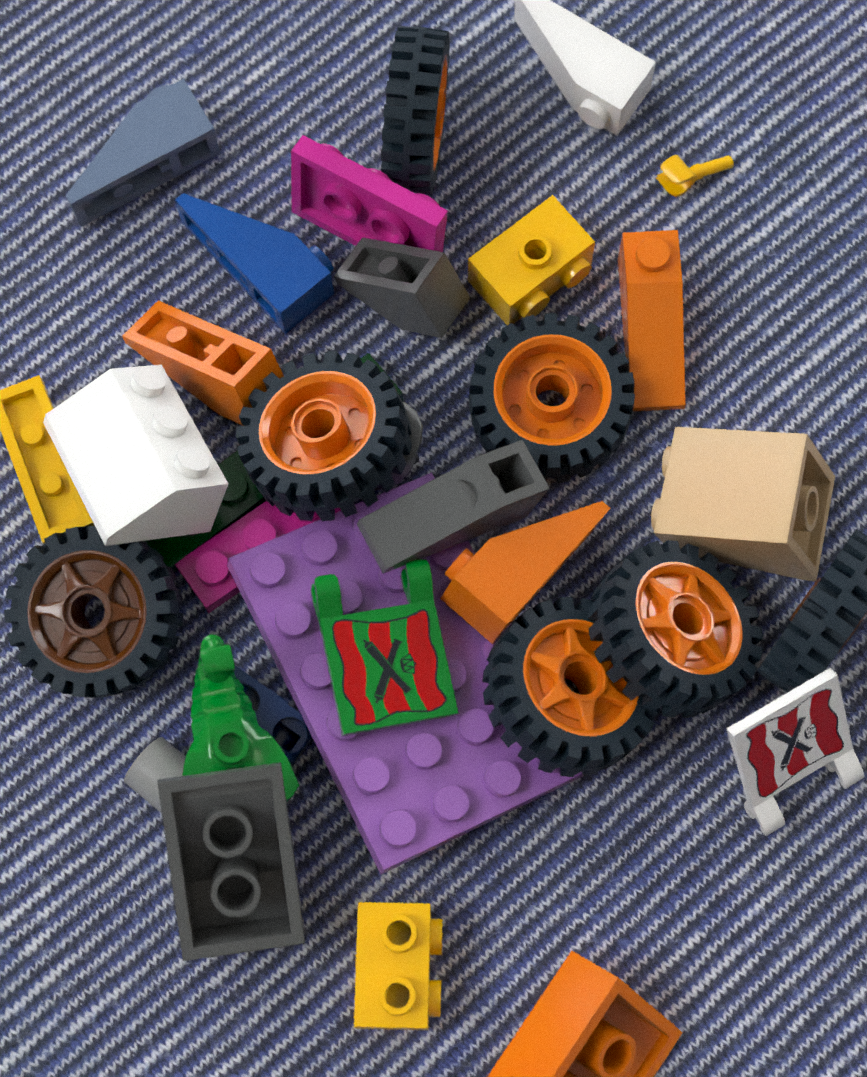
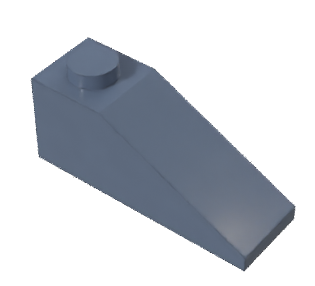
M184 78L172 85H162L155 88L145 99L137 102L65 195L80 227L221 154L215 129Z

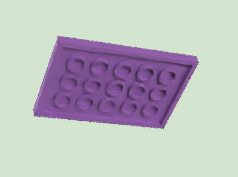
M432 472L393 488L387 493L384 492L377 495L378 501L370 507H367L364 502L355 504L356 514L345 517L342 511L336 512L335 520H317L228 558L227 567L302 714L305 724L380 874H384L583 777L582 771L573 777L561 776L560 768L555 769L551 773L539 770L540 759L536 757L529 763H526L517 756L522 748L517 742L507 747L500 737L506 731L503 724L493 728L488 716L494 709V705L484 704L483 692L489 684L482 682L483 671L489 663L487 661L488 655L500 636L493 644L490 643L440 599L451 582L444 575L450 565L466 548L475 555L469 541L422 558L429 563L431 569L434 602L458 714L352 735H341L319 621L312 602L311 586L318 576L335 575L339 581L343 615L409 604L400 576L401 571L406 565L383 574L360 532L357 522L366 515L434 480Z

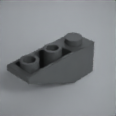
M523 440L474 457L359 519L357 526L384 574L406 565L409 561L420 560L526 518L550 488Z

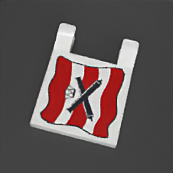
M831 668L727 728L747 799L744 803L745 811L750 818L757 819L765 836L785 825L784 817L774 799V795L819 768L825 766L830 772L836 771L840 784L844 789L864 778V771L853 750L838 675Z

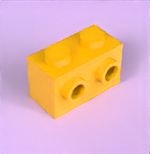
M358 902L354 1027L356 1029L429 1030V1017H441V980H430V955H442L443 919L431 918V904Z

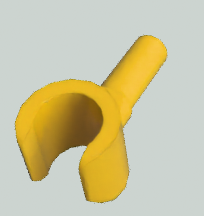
M673 155L661 164L660 169L663 172L658 174L656 179L670 195L678 197L688 191L695 181L733 168V159L730 155L705 163L695 164L689 168L679 155Z

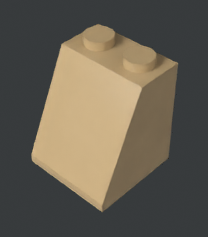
M675 427L672 444L666 447L662 458V473L665 479L661 498L655 500L651 512V524L654 534L663 543L667 540L678 541L680 549L688 543L699 547V558L709 552L719 559L718 562L802 580L816 581L835 475L809 436L802 433Z

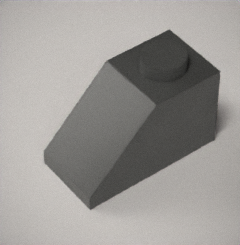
M362 237L333 276L339 286L398 328L438 338L444 336L470 299L469 294L444 252Z

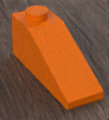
M678 230L622 233L617 261L624 349L629 361L628 370L629 373L633 372L635 383L633 412L685 409L683 281Z
M157 301L122 335L128 346L153 365H162L171 379L218 415L240 425L242 423L239 415L242 408H253L248 397L254 388L266 392L267 389L263 379L271 372L279 379L284 376L271 348L161 301Z
M603 501L490 538L475 555L466 548L444 573L451 582L440 599L493 644L594 531L611 508Z

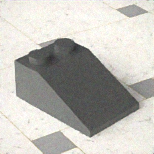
M281 762L158 779L157 784L183 961L305 944L303 913Z

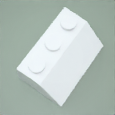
M162 365L109 369L45 414L43 423L105 546L211 531L228 487V482Z

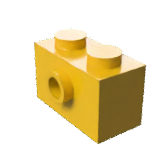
M552 195L468 258V282L506 325L514 324L522 317L537 316L548 305L550 301L549 296L564 285L567 288L576 286L589 274L592 269L591 264L595 241Z

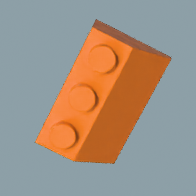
M571 951L487 1077H654L683 1032L620 978Z

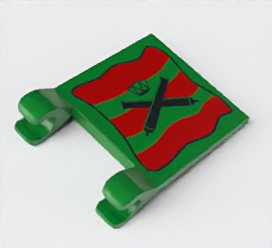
M426 560L409 561L401 571V582L409 603L405 605L343 615L340 586L335 575L318 576L311 586L312 602L319 621L342 736L458 714L434 602L431 569Z

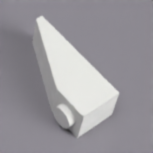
M515 0L514 20L571 108L578 112L580 118L591 127L596 129L605 128L617 136L651 89L656 62L551 0Z

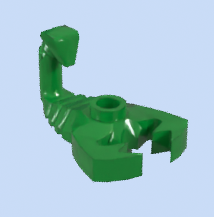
M208 635L201 643L199 663L194 678L195 686L192 691L193 704L191 706V730L194 741L186 755L182 776L281 762L286 801L288 802L299 787L289 760L276 740L266 730L258 726L256 713L252 709V703L248 695L245 694L241 682L235 677V665L230 644L225 645L223 640L217 635Z

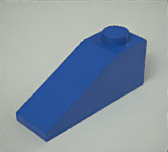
M184 193L175 199L182 224L284 334L334 295L331 272L334 271L333 265L316 245H312L308 249L293 233Z

